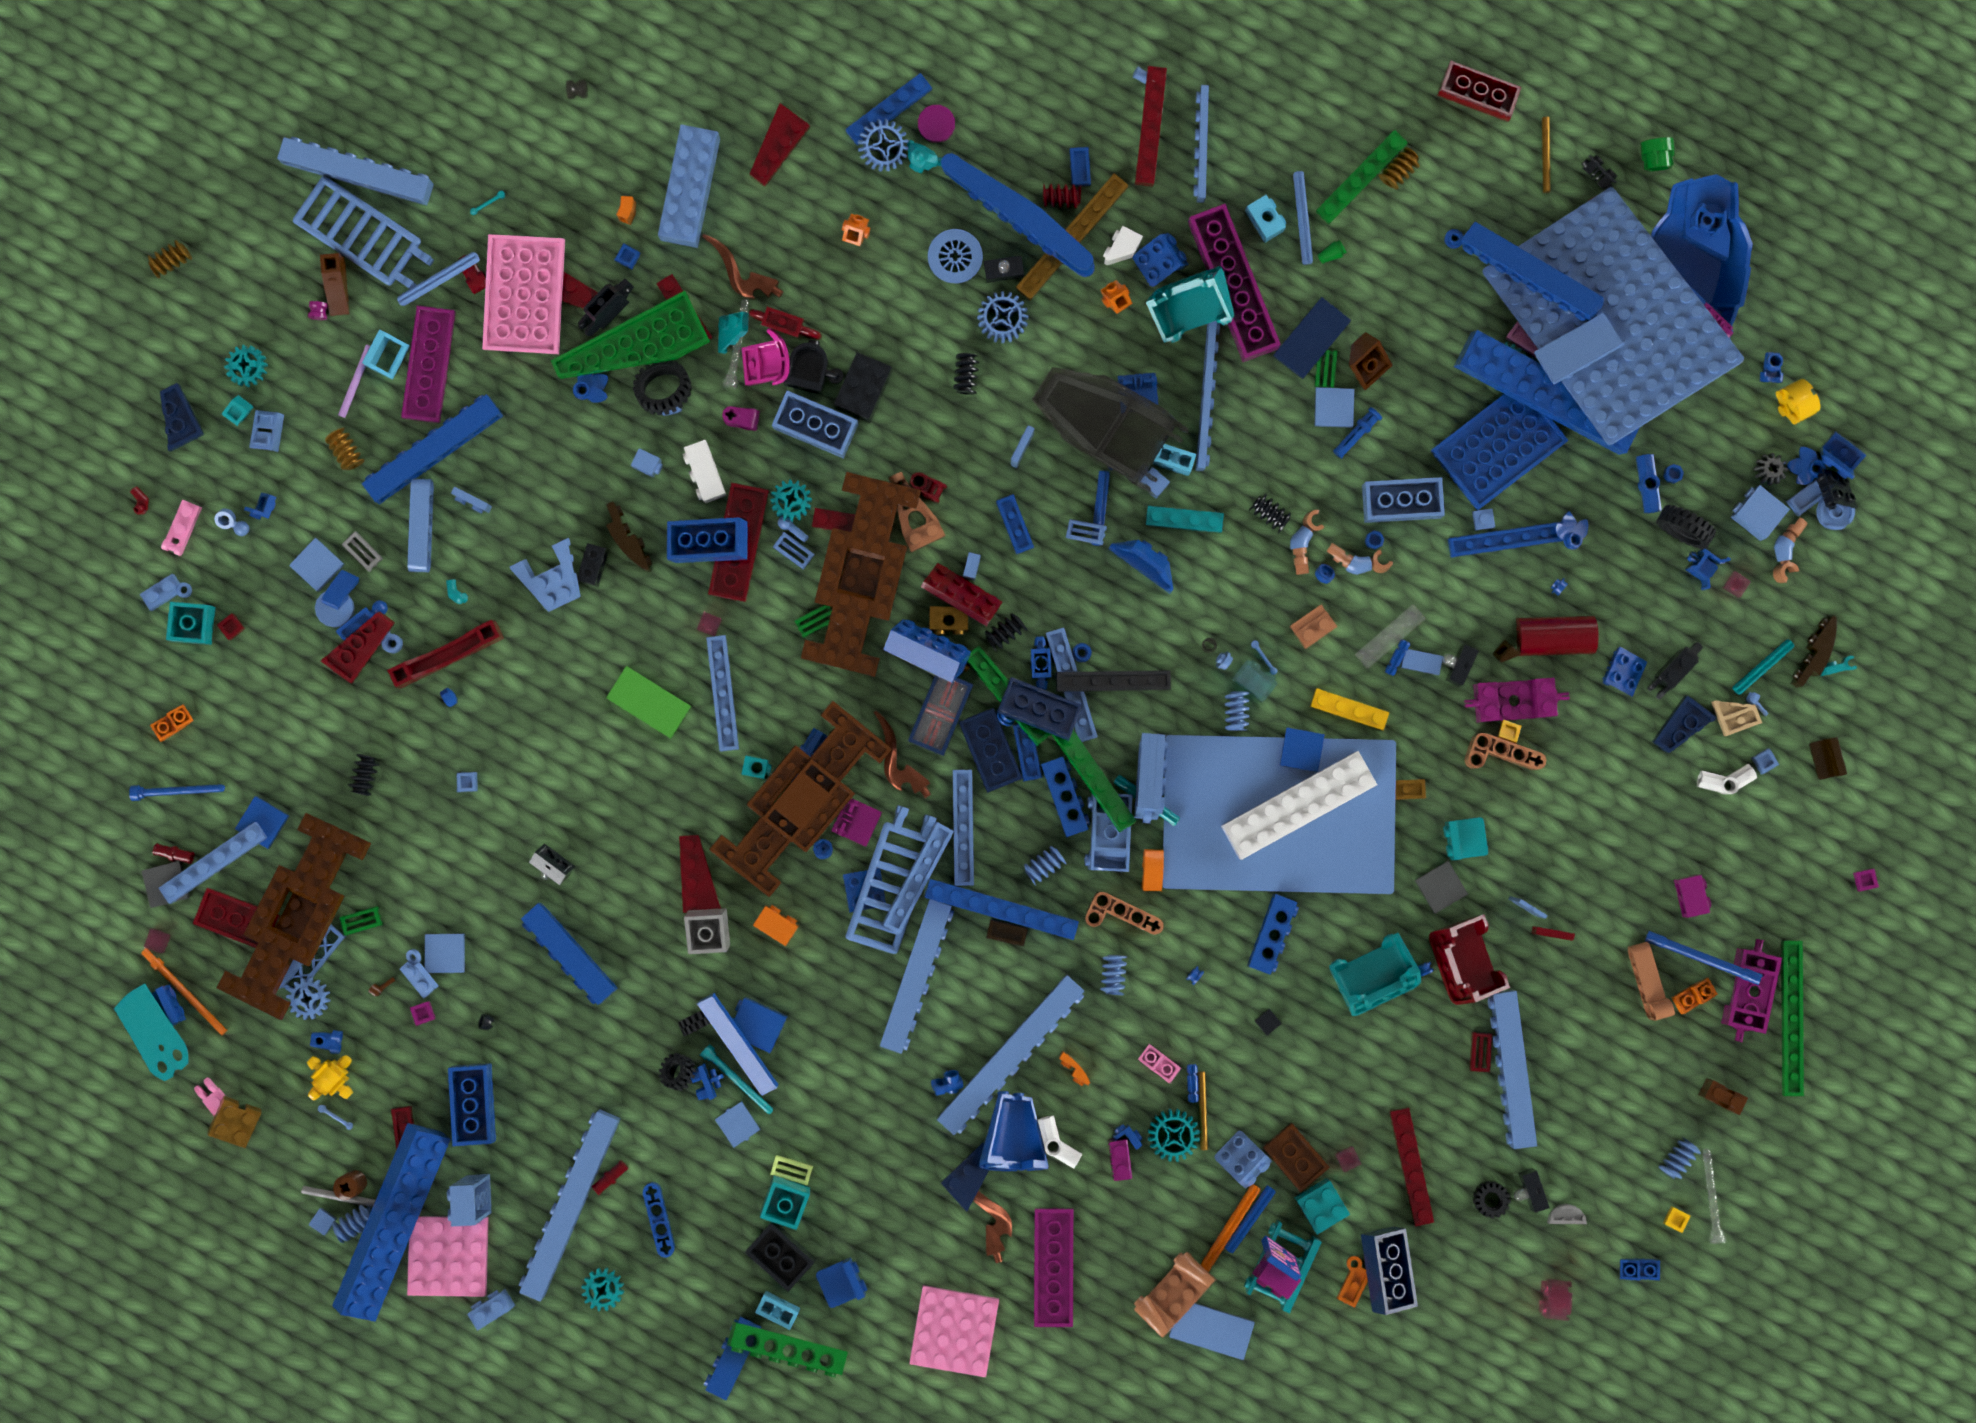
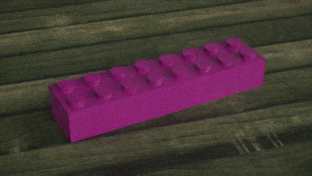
M1226 204L1189 217L1188 225L1206 270L1221 266L1224 271L1234 311V317L1228 323V327L1242 362L1278 350L1281 345Z

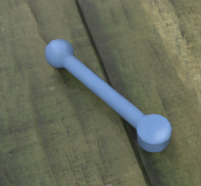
M1253 641L1251 643L1252 648L1258 651L1270 668V673L1272 675L1277 674V669L1271 665L1259 648L1258 641Z
M325 1105L318 1106L320 1113L328 1114L345 1125L348 1130L353 1128L351 1122H346L326 1109Z

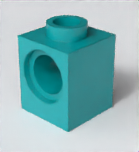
M237 395L231 400L222 412V415L238 426L254 407Z
M745 756L742 775L766 779V776H770L772 765L769 764V760ZM757 762H760L763 767L760 773H755L752 769L753 765Z

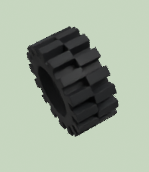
M702 1011L677 1022L683 1036L710 1024Z
M678 1053L670 1054L669 1058L665 1057V1063H661L663 1068L659 1069V1072L662 1073L659 1075V1078L662 1079L660 1082L665 1087L677 1091L688 1088L687 1084H692L691 1078H695L693 1072H696V1069L693 1068L695 1066V1063L692 1062L693 1060ZM678 1066H680V1072L678 1076L675 1078V1070Z
M1486 1181L1485 1184L1481 1183L1480 1187L1475 1189L1477 1191L1473 1193V1203L1475 1208L1485 1217L1499 1218L1501 1214H1506V1209L1509 1210L1508 1204H1511L1510 1194L1502 1185ZM1491 1192L1496 1193L1499 1197V1202L1494 1207H1488L1485 1204V1196Z

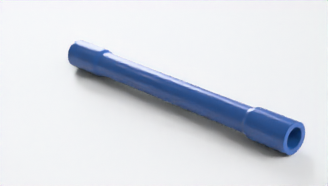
M1649 931L1645 942L1723 970L1753 984L1759 985L1763 974L1679 944L1654 932Z

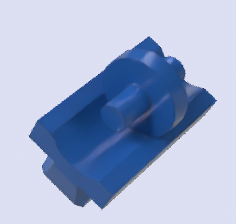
M699 1065L696 1072H693L695 1078H691L692 1083L702 1080L704 1087L695 1090L698 1100L714 1099L717 1095L712 1082H714L717 1089L721 1087L719 1079L724 1078L723 1074L717 1075L715 1069L709 1070L712 1077L710 1078L706 1065Z

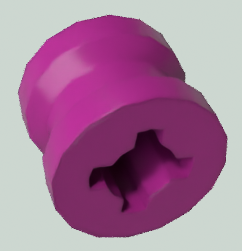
M309 301L310 312H308V318L327 320L326 310L328 309V304L319 301Z

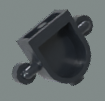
M810 339L809 342L798 345L792 351L789 359V374L784 381V385L822 395L826 377L829 378L832 384L838 385L843 381L844 375L838 368L828 370V358L823 348L819 346L820 342Z

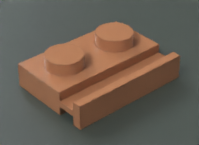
M1321 604L1289 627L1306 649L1337 628V625Z

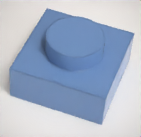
M1493 509L1472 512L1475 531L1495 528Z

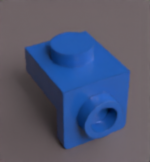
M261 492L256 508L245 507L244 510L250 512V517L259 520L261 517L269 519L271 511L275 508L276 497Z
M1122 1124L1114 1130L1113 1138L1115 1140L1126 1134L1136 1150L1143 1146L1140 1142L1143 1138L1137 1129L1133 1131L1128 1124L1126 1126Z

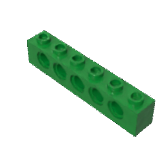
M733 1322L727 1345L732 1347L731 1351L743 1353V1350L750 1351V1356L761 1358L762 1355L769 1356V1361L776 1363L785 1360L788 1361V1366L799 1368V1364L804 1365L807 1371L817 1373L818 1369L825 1371L824 1375L834 1378L836 1374H843L848 1354L844 1350ZM749 1335L754 1337V1343L751 1346H747L745 1343ZM771 1340L773 1347L771 1350L766 1351L764 1344L766 1341ZM786 1345L791 1347V1353L788 1356L783 1354V1348ZM804 1350H808L810 1353L806 1361H803L801 1357ZM823 1355H827L828 1362L822 1366L820 1358Z

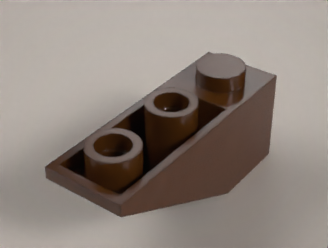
M339 253L320 255L321 275L330 316L349 315L345 258Z

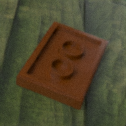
M1292 1122L1262 1147L1300 1193L1330 1168Z

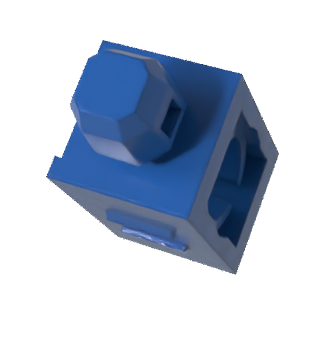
M1036 637L1034 640V647L1036 649H1031L1032 679H1038L1036 686L1046 690L1048 685L1046 678H1051L1050 648H1044L1046 646L1044 637ZM1034 655H1047V658L1042 656V659L1046 661V667L1042 671L1048 668V672L1035 673V670L1040 672V669L1035 664L1039 656L1034 659Z

